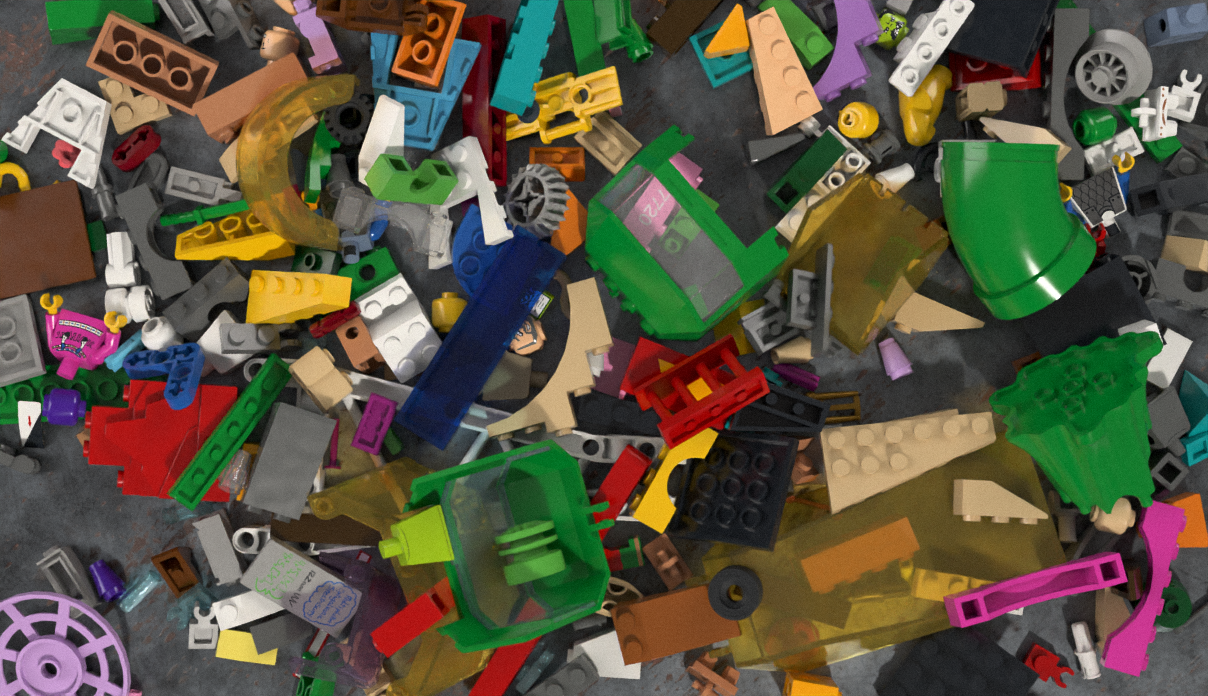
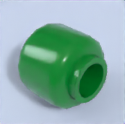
M1106 107L1082 110L1077 114L1073 122V134L1084 145H1095L1111 140L1117 128V119Z

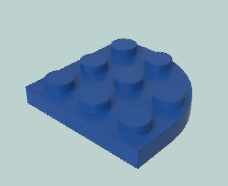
M470 203L453 238L451 248L453 271L460 286L471 298L508 317L545 242L533 238L532 240L526 239L513 232V238L496 245H486L480 208ZM505 221L507 229L513 232V225Z

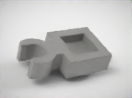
M199 601L194 603L195 618H190L188 649L217 648L219 625L217 618H213L215 612L212 606L215 601H211L210 609L207 611L200 610Z

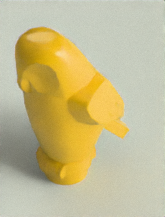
M933 65L913 96L907 97L900 90L898 92L899 113L903 120L904 134L911 145H926L935 135L936 130L933 125L941 112L945 91L952 85V72L945 66Z

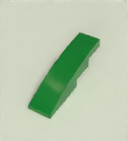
M333 92L331 97L334 99L339 92ZM325 110L309 150L305 172L304 203H316L321 191V179H326L331 168V155L337 153L341 144L331 136L325 126V121L323 120Z

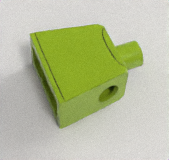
M441 505L427 507L392 524L391 532L393 538L379 541V550L383 559L398 555L401 566L455 559Z

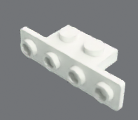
M944 0L937 11L921 14L912 25L914 29L909 37H905L896 48L898 52L893 60L899 65L889 78V82L907 97L913 96L974 8V3L971 0Z

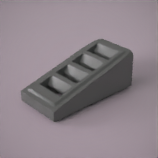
M795 133L749 140L746 145L749 166L758 164L798 146L804 141V134Z

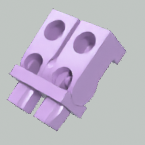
M311 0L294 1L293 4L298 15L293 16V20L300 29V32L311 44L315 56L308 58L312 69L323 81L348 71L336 40L328 29L331 27L330 22L316 17V5Z

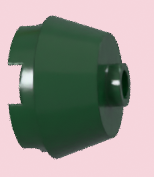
M1171 578L1169 586L1167 588L1164 587L1161 598L1164 599V606L1160 616L1156 615L1153 626L1156 627V632L1176 630L1191 615L1192 605L1187 589L1178 580ZM1146 582L1143 583V591L1145 589ZM1141 598L1134 600L1135 608L1138 605Z

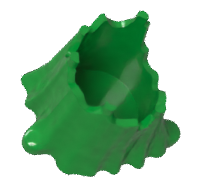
M1155 331L1138 334L1127 332L1113 339L1102 336L1088 346L1080 347L1073 345L1063 353L1048 355L1025 366L1018 372L1017 379L1012 385L997 390L989 397V403L993 411L1006 416L1002 422L1008 427L1005 433L1008 443L1024 450L1033 457L1060 494L1063 502H1073L1078 506L1081 514H1088L1092 511L1089 505L1091 503H1095L1106 514H1111L1114 504L1124 495H1134L1139 499L1144 508L1150 507L1153 504L1150 495L1155 491L1148 465L1151 454L1148 431L1152 429V422L1146 399V382L1149 372L1146 363L1150 358L1157 356L1163 349L1161 338Z

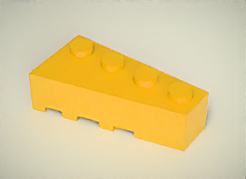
M252 270L249 281L246 323L291 324L295 323V320L313 318V315L326 314L349 307L352 278L318 273Z

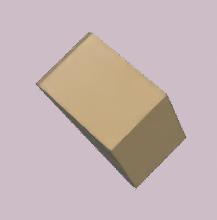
M1165 236L1160 258L1185 265V270L1208 275V241Z

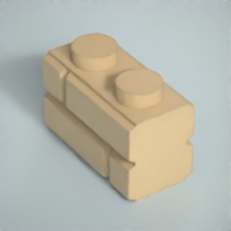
M1000 81L986 82L984 85L983 83L969 84L955 97L957 120L959 122L974 119L978 121L980 117L991 118L1007 105V92L1005 89H1002Z

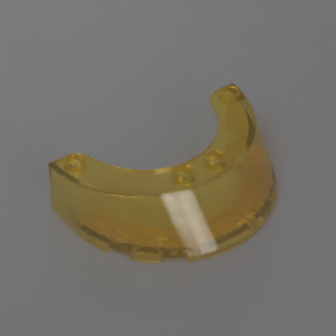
M356 75L312 76L288 82L270 92L255 106L241 130L236 149V173L242 195L250 210L265 227L291 243L311 248L343 251V245H338L339 229L332 220L313 212L296 194L288 173V153L294 135L310 116L322 109L345 104L350 101L354 93V87L360 86V80Z

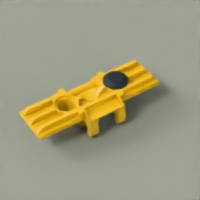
M615 66L580 77H576L573 72H566L534 83L532 90L536 91V96L532 107H526L522 116L506 111V141L539 131L541 140L546 145L550 144L553 139L582 130L584 132L592 131L590 115L623 105ZM582 89H586L588 92V98L584 103H582V97L579 92ZM572 111L576 117L580 118V120L550 129V122L556 120V114Z

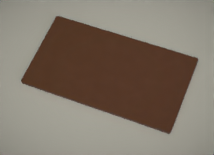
M69 180L0 197V300L96 278L76 180Z

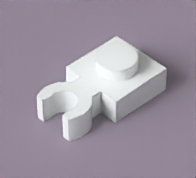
M1184 69L1177 78L1178 86L1173 85L1170 89V93L1179 96L1178 107L1176 110L1167 111V116L1191 122L1201 93L1194 92L1193 90L1201 83L1202 75L1198 74L1194 82H1189L1186 79L1187 70Z

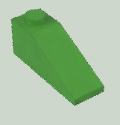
M764 0L757 6L760 12L771 7L775 8L799 61L807 72L826 59L833 51L834 47L821 30L791 0Z

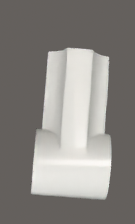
M127 232L106 234L109 264L106 265L105 276L108 287L115 289L140 286L141 271L138 262L135 261L134 245L130 241Z

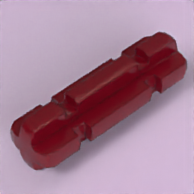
M356 301L349 302V307L334 311L321 319V321L319 320L309 327V331L315 339H319L328 332L343 325L349 319H353L361 314V308Z

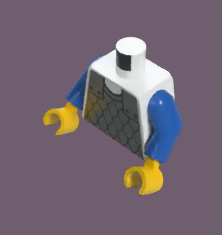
M1127 152L1124 153L1125 158L1122 162L1119 156L1114 155L1112 157V163L1117 166L1115 170L1111 167L1073 187L1060 183V194L1066 211L1075 214L1083 225L1088 223L1090 228L1103 223L1106 230L1105 239L1121 232L1114 217L1127 210L1130 169L1135 162L1134 158Z

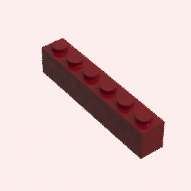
M486 14L462 19V40L479 42L482 45L462 88L463 139L468 136L477 137L488 168L485 170L489 181H493L495 187H506V111L490 106L506 50V19Z

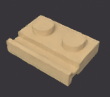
M602 111L591 118L592 131H579L575 135L574 140L616 176L636 152L642 148V144L606 111Z

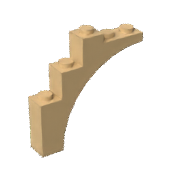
M595 277L567 285L570 301V331L565 352L556 372L545 388L527 406L506 419L488 425L489 437L498 438V442L515 438L514 433L525 430L526 434L540 431L543 424L546 425L547 433H555L556 437L572 434V428L578 427L570 393L574 392L575 397L591 393L590 388L596 386L588 353L592 352L593 356L602 355L610 352L609 347L615 346Z

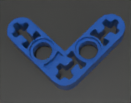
M186 343L170 346L163 352L158 350L135 352L123 360L122 366L131 379L169 374L164 397L171 409L181 410L188 407L195 398L205 362V355L197 343Z

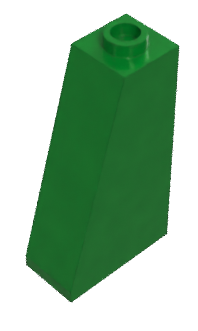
M65 0L45 2L48 27L53 45L98 38L106 18L112 10L155 30V21L160 20L158 3L152 4V0Z

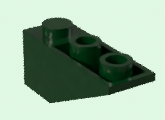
M827 129L767 188L766 194L785 213L789 212L846 152L847 148Z

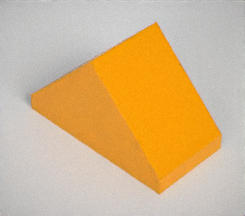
M736 4L706 48L704 56L707 59L747 52L750 45L741 5Z

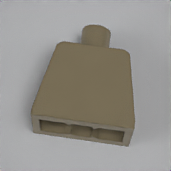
M488 347L482 400L529 398L530 387L545 388L548 383V372L532 371L533 359Z

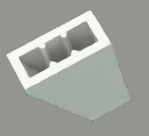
M615 626L574 642V650L568 649L567 664L584 653L600 677L640 679L641 662L625 666Z

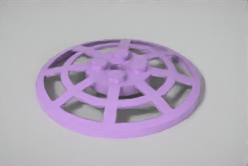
M27 592L14 595L0 602V612L4 610L14 621L0 637V696H16L15 693L22 689L31 696H77L76 691L83 683L98 688L94 696H104L105 692L112 696H129L131 675L126 650L118 634L96 610L82 601L54 592ZM29 599L59 601L58 614L41 612L24 616L14 604ZM71 606L90 616L103 628L106 635L96 638L85 625L70 618ZM55 621L54 635L40 636L31 623ZM68 626L79 631L89 642L77 647L66 638ZM19 629L30 641L21 651L6 648L10 638ZM113 644L119 654L123 669V688L109 681V664L103 648ZM94 652L97 653L101 676L86 671L84 657ZM3 659L16 662V675L18 679L9 684L6 681L3 670ZM45 663L53 664L57 669V674L49 673L45 668Z

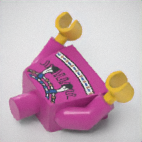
M47 293L41 296L40 304L44 309L48 310L45 313L48 347L57 360L61 361L57 374L63 378L73 380L79 367L91 371L96 370L99 364L104 363L105 358L117 351L121 336L119 327H124L127 324L126 316H118L117 321H115L117 312L111 311L106 313L103 321L65 309L59 312L57 308L62 305L63 298L59 294L54 295V303L52 305L50 303V294Z

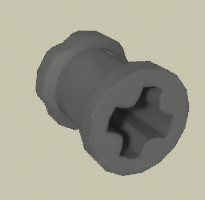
M884 128L881 131L882 134L874 141L863 146L866 154L877 165L882 162L881 159L888 153L901 147L896 137L887 128Z

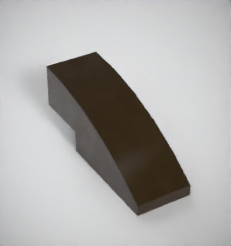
M1133 558L1121 559L1128 582L1111 586V593L1130 601L1137 600L1143 595L1140 562Z

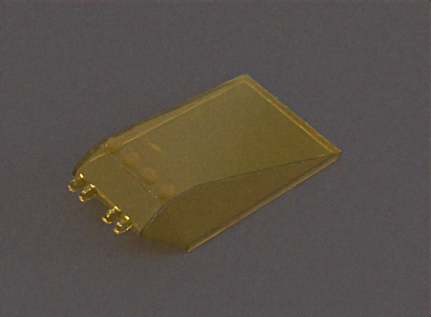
M1007 429L995 432L996 440L994 443L965 456L955 458L945 465L926 471L916 478L887 491L879 492L858 504L841 509L840 512L831 515L827 486L786 498L774 552L714 544L701 558L706 573L685 580L686 586H695L707 580L710 582L720 570L727 566L742 565L754 571L763 586V598L760 606L749 617L738 620L742 635L728 639L729 645L713 648L708 652L709 657L713 659L732 652L737 668L803 673L955 627L950 625L943 599L944 596L1066 563L1067 561L1031 456L1024 450L1008 443L1005 437ZM954 480L993 481L1048 514V519H1038L1037 524H1020V518L1009 517V523L991 522V516H981V522L963 521V515L953 514ZM738 585L729 586L732 600H741L743 598L742 588Z

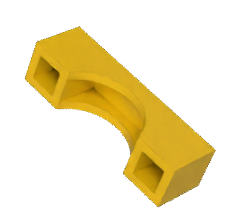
M707 428L671 450L664 443L657 455L660 461L655 469H649L643 480L645 487L642 493H636L630 502L629 508L631 512L629 515L663 534L676 510L667 492V481L671 471L683 460L689 458L705 459L719 433Z

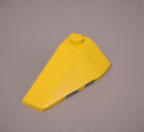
M283 193L265 196L255 208L229 214L226 218L215 223L207 221L177 235L175 257L177 260H224L228 257L230 260L268 261L295 255L296 233L289 203H287Z

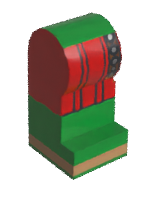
M639 534L628 536L629 544L612 548L602 545L610 572L645 565Z

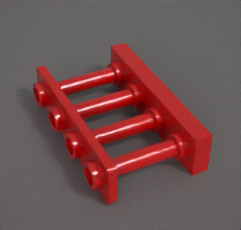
M731 334L633 390L640 408L645 411L653 407L661 418L662 422L657 424L665 444L670 450L770 392L764 373L758 366L747 372L736 357L740 353ZM727 364L737 378L722 386L712 371ZM702 378L712 393L697 401L687 386ZM677 392L687 407L672 415L662 400Z

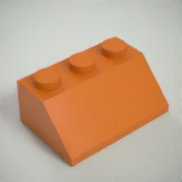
M422 0L415 2V4H423L429 7V13L426 15L428 17L427 30L403 36L391 69L392 73L430 88L438 87L466 8V4L454 0Z

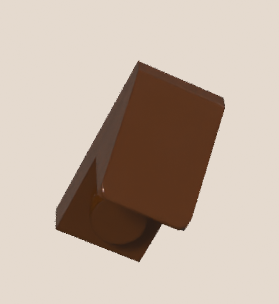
M178 546L151 557L152 563L176 598L203 589V580L191 563V549L189 547Z

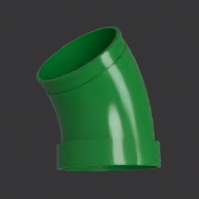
M942 142L941 195L943 211L954 248L966 272L973 280V291L994 317L1002 320H1012L1030 315L1057 300L1084 275L1091 265L1097 249L1096 240L1075 214L1067 212L1064 207L1058 182L1059 163H1057L1060 145Z

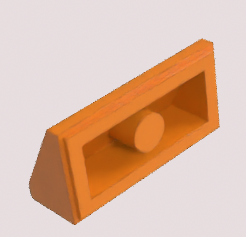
M530 147L529 164L542 163L553 167L559 171V174L565 177V182L585 181V149L583 147Z

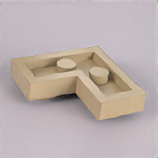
M109 77L98 82L105 101L112 104L110 115L116 131L120 135L173 116L168 104L145 93L136 97L133 88Z

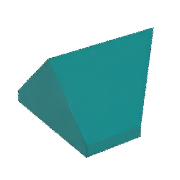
M1185 370L1179 399L1191 425L1190 430L1185 433L1190 438L1208 431V384Z

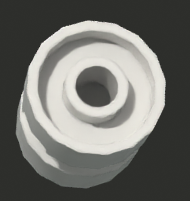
M149 285L133 286L130 291H127L126 288L108 289L105 294L106 313L116 311L115 321H117L118 316H126L127 324L132 319L138 323L146 322L155 317V299Z

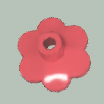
M58 140L55 143L52 155L59 160L58 163L61 167L71 168L81 149L63 140Z

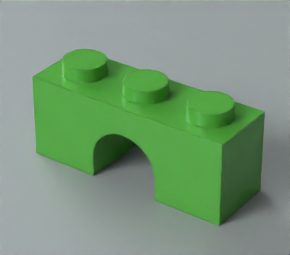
M382 153L364 178L376 199L442 205L459 182L446 161L424 159L422 164L415 171H412L403 156Z

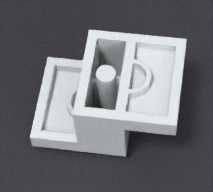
M401 273L354 300L361 308V314L359 315L367 325L373 343L401 384L449 356L447 348L433 328L429 315Z

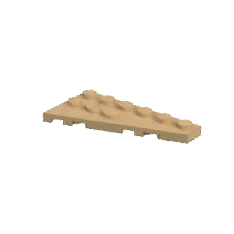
M991 412L822 429V432H819L831 515L840 512L841 509L850 505L858 504L879 492L887 491L916 478L935 467L938 468L955 458L965 456L994 443L996 435Z

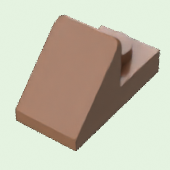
M779 435L795 437L800 441L791 479L795 484L813 481L819 475V472L813 466L812 460L803 452L815 438Z

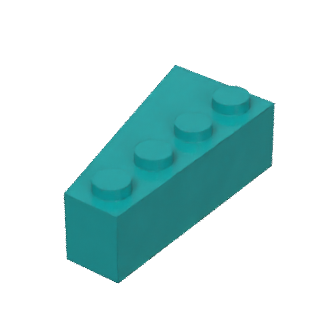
M559 0L520 1L490 106L520 116L523 115L526 107H532L536 96V91H533L532 88L534 82H539L543 67L539 65L541 59H545L550 43L546 41L548 35L551 36L554 30L556 19L553 18Z

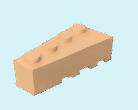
M771 7L745 20L750 45L748 51L754 69L753 74L760 97L759 102L764 116L766 135H775L823 110L775 8Z

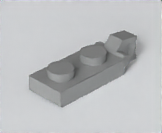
M171 166L164 192L167 195L212 206L244 199L247 196L243 192L232 190L233 183L227 182L225 179Z

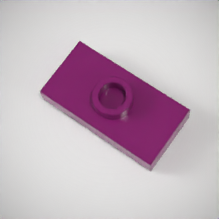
M371 392L350 446L379 456L399 402Z

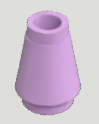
M893 337L878 344L886 374L891 377L892 381L903 378L913 372L911 368L912 362Z

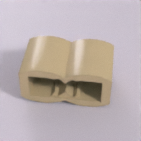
M316 346L290 365L288 371L314 404L325 414L352 393L351 385L353 382L345 371L339 372L334 367L333 363L335 360L327 349L321 350Z

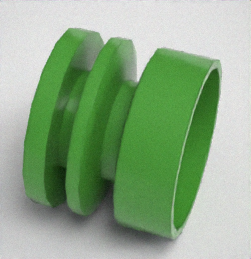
M534 520L508 528L501 535L494 537L496 544L506 542L510 544V547L498 551L499 556L513 555L514 561L503 566L508 586L536 580L567 568L562 550H548L546 546L558 539L557 534L543 535V531L555 527L553 520Z

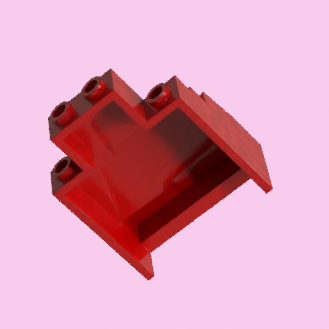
M131 379L130 385H124L123 402H129V407L93 405L92 412L86 411L85 428L90 429V440H84L83 457H88V464L124 466V470H118L117 487L123 488L122 495L173 499L167 492L236 402L238 387L236 385L199 383L193 402L184 409L173 410L164 397L167 381ZM232 459L201 501L229 502Z

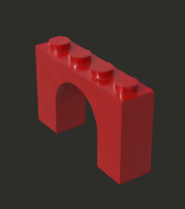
M447 575L370 633L373 638L372 642L380 653H384L387 658L450 612V608L455 605Z

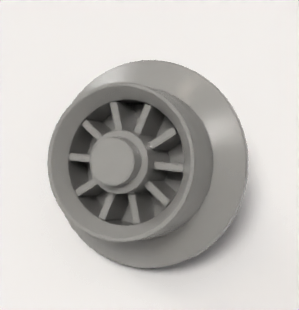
M1119 29L1097 31L1091 34L1077 51L1075 60L1076 83L1081 92L1092 101L1112 105L1127 104L1139 98L1147 90L1151 82L1153 73L1151 57L1142 42L1128 32Z

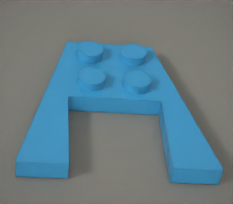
M371 33L370 49L373 63L374 109L381 95H386L405 105L404 146L433 151L482 45L479 42L454 39L448 57L441 94L389 85L399 36Z

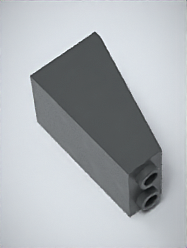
M283 402L273 403L240 499L241 503L247 504L245 510L262 515L263 510L274 512L273 519L290 523L291 518L299 520L337 420Z

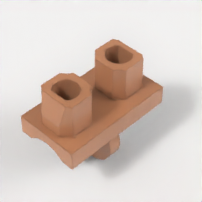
M665 532L642 547V550L670 591L693 576Z
M704 651L695 661L689 663L685 670L697 678L691 685L699 691L697 696H719L718 693L722 696H735L739 689L735 685L740 673L728 665L724 667L720 675L713 672L712 668L718 659L708 651Z

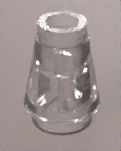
M238 450L219 475L218 487L228 493L239 495L241 490L246 487L253 456L246 451Z

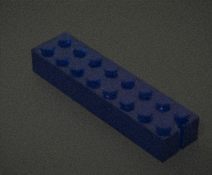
M518 224L513 230L514 237L508 239L394 419V421L442 451L446 450L567 259L566 254L545 241L539 247L540 238Z

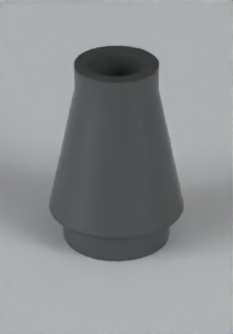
M343 154L331 155V168L327 175L326 190L329 191V195L333 198L349 197L352 194L354 183L346 162V156Z

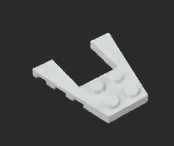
M468 136L432 154V160L446 161L459 182L442 205L430 204L429 269L438 270L452 264L451 248L453 241L448 208L478 195L485 244L496 245L513 238L512 230L507 229L504 221L507 217L504 208L498 205L494 193L497 189L493 181H489L485 169L488 168L477 137Z

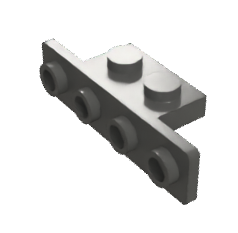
M199 0L219 40L227 39L239 30L250 50L261 49L265 31L260 26L253 12V7L248 0Z
M826 243L816 251L815 273L792 269L788 276L786 326L812 330L810 356L815 358L826 353L831 345L829 322L831 321L833 310L830 307V298L834 289V282L831 280L835 255L833 254V244Z

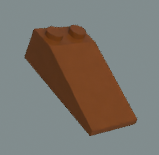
M710 582L618 602L610 609L625 666L662 658L741 636L738 620L725 619L713 610L708 599ZM728 588V595L732 599L730 588Z

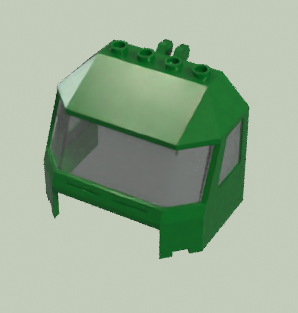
M672 125L645 147L589 201L585 240L586 258L584 260L594 272L598 270L604 276L602 281L610 290L609 295L612 299L619 295L623 298L620 308L624 312L627 310L630 314L634 312L642 320L639 322L640 326L648 335L654 334L657 339L698 342L772 280L781 270L789 257V253L785 246L782 244L780 246L777 245L774 238L778 233L774 226L748 248L743 245L669 161L695 139L689 133L683 137L681 129Z

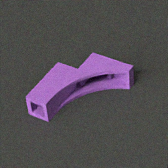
M834 0L838 19L837 43L827 70L813 87L818 100L833 101L841 96L840 91L849 87L851 90L857 89L867 83L866 79L872 76L859 45L863 44L865 47L879 40L878 35L884 33V30L870 0Z

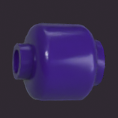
M54 388L50 394H45L42 416L47 417L48 422L53 425L75 426L79 417L85 418L87 401L81 400V394L78 390Z

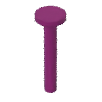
M333 418L337 422L331 435L329 466L324 465V469H341V466H336L340 419Z

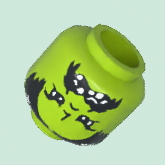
M884 8L879 14L876 13L884 33L878 35L879 40L875 44L890 50L894 46L897 48L898 44L907 35L909 28L906 27L907 19L889 8Z

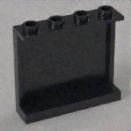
M971 0L975 5L944 51L1011 68L1016 76L1027 78L1059 0Z
M1106 252L1093 259L1094 263L1089 266L1084 275L1066 293L1046 307L1020 318L1041 358L1051 354L1063 353L1073 345L1080 347L1088 346L1102 336H1106L1109 339L1117 338L1120 336L1119 328L1144 319L1156 323L1120 255ZM1159 329L1163 345L1165 346L1167 343Z

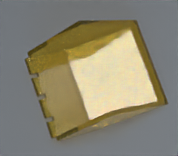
M858 173L807 208L788 250L789 257L776 279H780L784 284L780 295L787 300L789 272L792 269L815 273L816 251L826 243L833 244L835 263L832 268L831 280L834 282V289L830 298V307H832L833 314L829 322V334L857 356L870 345L923 283L947 248L949 240L947 238L949 232L934 221L931 222L928 229L925 228L924 225L929 218L911 204L902 211L906 201L889 188L886 189L882 196L880 192L884 184L869 173L864 177L861 173Z

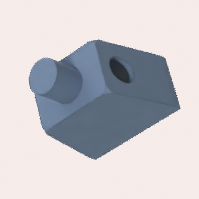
M1205 3L1167 8L1143 20L1148 47L1199 40L1208 33V15ZM1161 23L1166 26L1164 32L1161 30Z

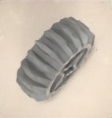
M542 163L528 164L527 167H519V172L512 174L513 181L506 183L508 191L503 194L506 197V202L501 206L506 209L507 223L513 225L514 233L526 239L540 240L544 239L545 236H553V230L560 229L559 222L566 220L564 212L569 210L566 202L571 197L566 194L569 186L564 183L565 177L559 174V171Z

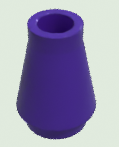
M103 559L93 563L88 568L92 574L100 599H104L106 603L113 602L126 593L125 582Z

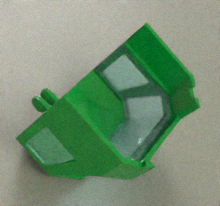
M552 439L413 479L410 487L413 493L410 502L405 503L402 513L434 505H441L455 558L451 561H443L459 619L435 629L442 636H450L456 642L454 646L461 653L527 642L601 610L611 573L598 530L614 526L615 523L613 519L609 518L598 523L595 522L593 512L605 511L610 507L608 501L594 505L590 504L578 461ZM534 520H553L555 527L543 531V535L557 534L558 539L546 546L548 550H562L567 568L536 580L508 586L503 566L514 561L513 555L499 556L498 551L510 547L509 542L496 544L494 537L501 535L508 528Z

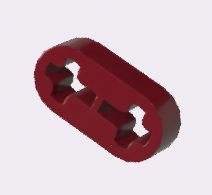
M149 125L141 126L116 148L112 154V163L123 172L133 171L159 147L161 135Z

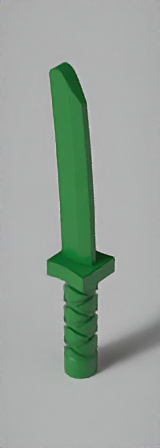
M262 194L206 208H204V205H198L193 211L162 215L160 223L163 227L197 221V225H201L211 218L255 208L264 197Z

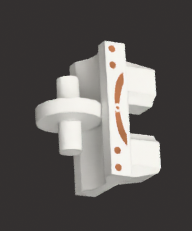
M1159 86L1157 89L1146 90L1144 98L1140 99V108L1131 110V116L1139 118V127L1143 128L1142 141L1151 142L1177 134L1176 121L1167 120V111L1176 110L1179 96L1168 92L1169 87Z

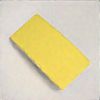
M226 629L219 632L215 656L238 661L275 665L278 648L258 655L252 634L249 631Z

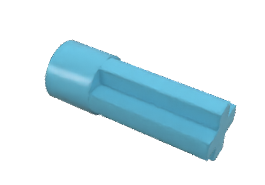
M141 329L119 346L115 353L104 359L109 369L117 372L128 355L139 352L146 347L141 341Z

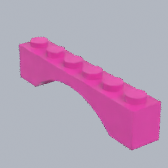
M1154 500L1150 507H1142L1137 527L1143 538L1147 553L1148 572L1145 589L1131 616L1119 628L1107 635L1100 664L1104 667L1137 677L1140 676L1141 671L1146 670L1149 661V655L1146 654L1148 643H1153L1156 635V627L1153 624L1156 615L1160 616L1164 606V599L1161 598L1164 587L1167 588L1171 581L1172 572L1168 571L1171 559L1175 560L1179 551V544L1176 543L1178 533L1183 532L1186 526L1187 516L1184 515L1185 509Z
M1102 552L947 595L943 599L950 625L963 628L991 620L1007 612L1035 603L1103 589L1128 581L1120 553Z

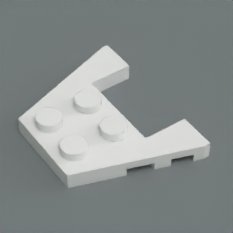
M61 78L37 102L39 106L28 117L24 115L18 121L19 126L12 133L7 132L1 141L27 154L39 130L43 129L81 149L68 176L94 189L112 104Z

